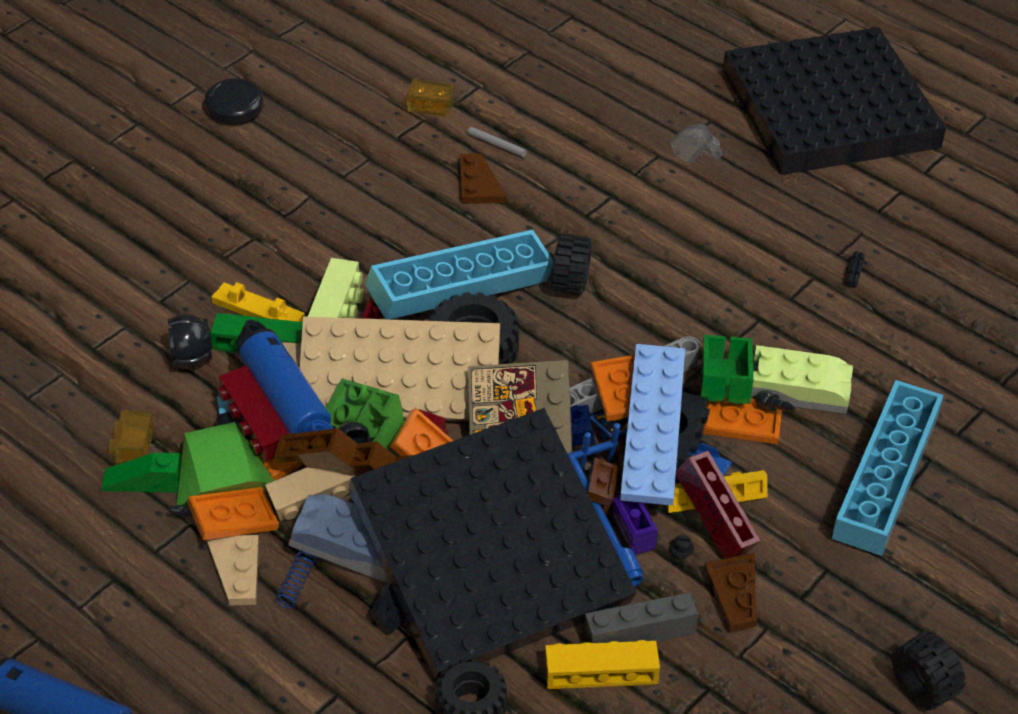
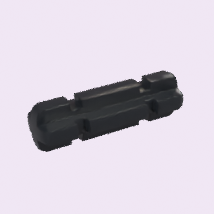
M853 252L845 282L847 287L855 288L858 285L865 258L863 252Z

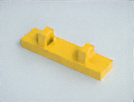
M224 282L211 296L212 304L244 316L303 322V317H305L304 312L286 306L285 300L276 298L275 301L246 291L244 285L237 282L234 286Z
M764 470L743 474L741 472H734L730 476H724L738 502L768 497L767 474ZM681 483L675 484L673 505H666L668 513L695 509Z

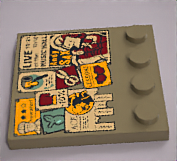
M568 360L468 366L470 435L545 408L567 454L572 452Z

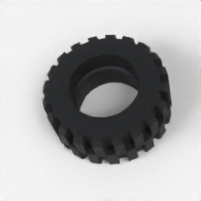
M467 292L461 296L456 294L451 296L450 300L445 299L442 301L439 307L436 306L428 318V321L500 323L499 364H512L518 356L519 320L514 310L508 307L506 302L503 300L498 301L497 297L493 295L485 296L484 293L479 292L477 294Z

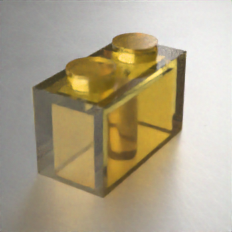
M413 79L407 93V111L449 117L454 104V85Z
M121 411L119 420H116L114 424L115 438L111 439L109 443V453L113 454L115 465L148 455L154 432L152 412Z

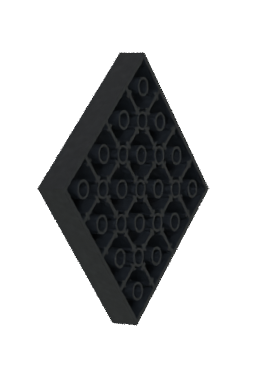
M879 27L725 51L723 73L781 175L942 148L946 127Z
M545 408L350 478L348 492L434 682L441 678V672L444 669L449 670V665L452 663L458 665L460 660L466 659V662L478 659V663L489 661L583 623L585 613L628 605L637 593Z

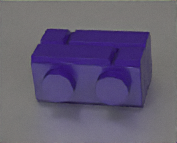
M621 495L613 498L612 518L627 547L632 549L635 555L656 548L658 530L654 522H652V518L642 502L620 500Z

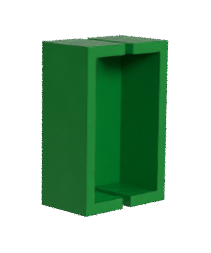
M704 334L701 354V396L708 398L710 402H723V399H728V402L734 404H750L754 381L752 339L730 337L727 360L723 359L726 336Z

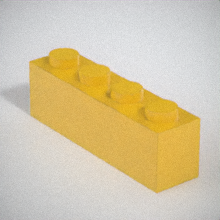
M638 640L635 642L611 641L608 643L585 642L581 644L558 643L546 645L545 671L547 689L658 684L660 664L656 641Z

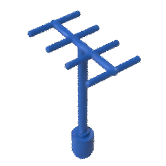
M614 424L610 441L589 447L591 434L586 432L582 449L568 453L585 490H587L588 480L584 474L587 455L609 449L607 461L608 463H613L616 446L618 445L620 424ZM591 501L633 586L639 585L644 579L642 575L643 569L633 550L621 546L601 505Z

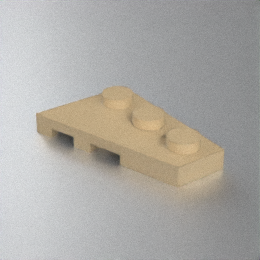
M238 535L206 540L229 606L256 605L259 536Z

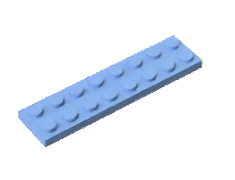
M636 344L620 498L622 501L673 505L685 348Z

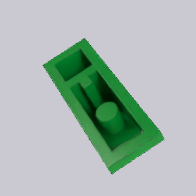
M151 453L105 468L101 489L102 491L178 493L181 469L180 454Z

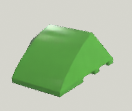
M343 378L340 380L326 406L331 415L330 425L333 428H338L345 422L362 423L369 430L370 442L377 441L387 450L404 423L398 394Z
M235 422L184 433L177 505L188 506V496L263 487L266 490L265 485L275 481L257 454H254L251 445Z

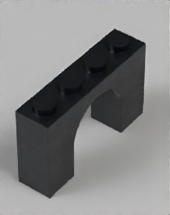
M682 392L679 431L681 433L678 436L676 470L689 457L694 456L692 454H697L700 442L697 438L702 439L705 424L703 423H707L710 415V409L706 408L708 401L706 397Z

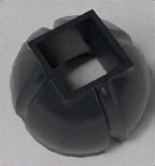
M180 314L173 318H168V325L172 327L168 328L171 356L175 359L172 361L173 368L194 369L202 365L206 360H212L208 318L201 319L191 314Z

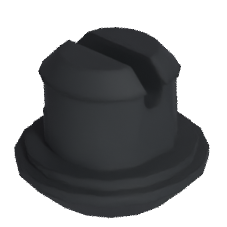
M679 535L671 543L670 549L673 555L686 558L693 554L694 546L688 536Z

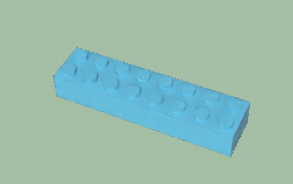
M529 230L373 265L370 268L365 286L384 318L389 320L434 309L436 306L439 307L442 301L445 299L450 300V297L456 294L461 296L467 292H470V294H477L479 292L489 296L547 282L552 272L554 261L535 232Z
M895 380L836 518L832 539L881 556L883 555L939 416L944 395Z

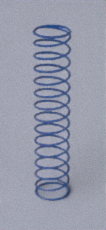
M299 550V553L296 555V558H295L294 563L292 564V566L295 565L296 563H300L302 566L307 567V568L310 569L311 567H309L308 565L299 562V561H298V558H302V559H304L305 561L311 562V563H312V562H315V561H316V558H315L314 561H311V560H309V559H307V558H305V557H302V556H301V557H298V555H299L300 553H305V554L308 553V552H304V551H303V552H300V550ZM291 566L288 575L295 574L305 580L311 569L309 572H306L301 568H292ZM293 569H298L299 571L306 573L307 577H303L302 575L295 573ZM287 575L277 597L283 603L285 602L280 596L287 597L293 604H285L293 605L292 607H294L295 600L298 599L297 594L301 593L300 589L303 588V583L296 580L295 582L302 585L301 588H298L288 582ZM285 585L299 589V593L288 590ZM287 590L292 594H296L297 598L293 599L282 591Z

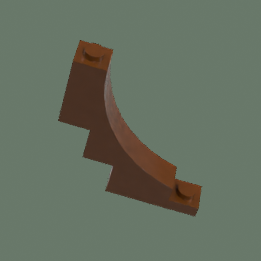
M334 428L281 435L274 458L280 463L300 461L310 468H321L358 476L413 455L396 457L377 441L357 444L340 429Z

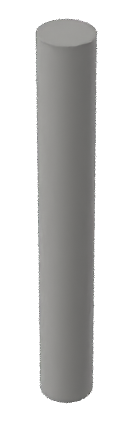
M470 127L468 130V135L524 158L526 156L527 150L474 127Z

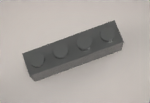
M685 593L585 613L584 636L586 642L608 643L611 641L635 642L638 640L657 642L696 634L698 612L691 594Z

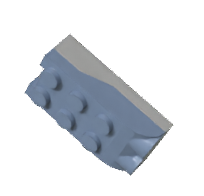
M309 494L302 512L299 514L294 525L288 546L388 583L389 580L355 505L327 494Z

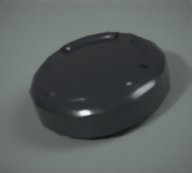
M234 78L220 81L209 88L204 96L207 114L212 119L223 124L236 125L251 121L261 113L264 107L260 88L256 84L244 79Z

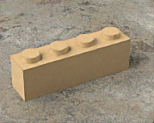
M307 467L265 486L281 522L285 519L291 520L296 518L302 512L309 494H327L340 499L345 497L349 493L350 478L355 477V475Z

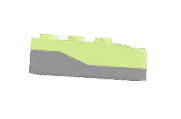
M756 345L751 398L755 399L758 392L768 390L772 394H777L781 400L790 402L795 407L847 414L853 365H849L840 358L830 355Z

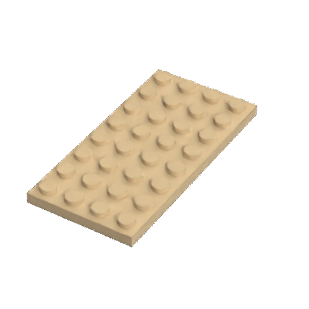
M303 317L300 370L325 407L343 378L398 394L404 419L407 418L412 409L417 408L444 417L449 421H470L468 366L499 364L500 323Z

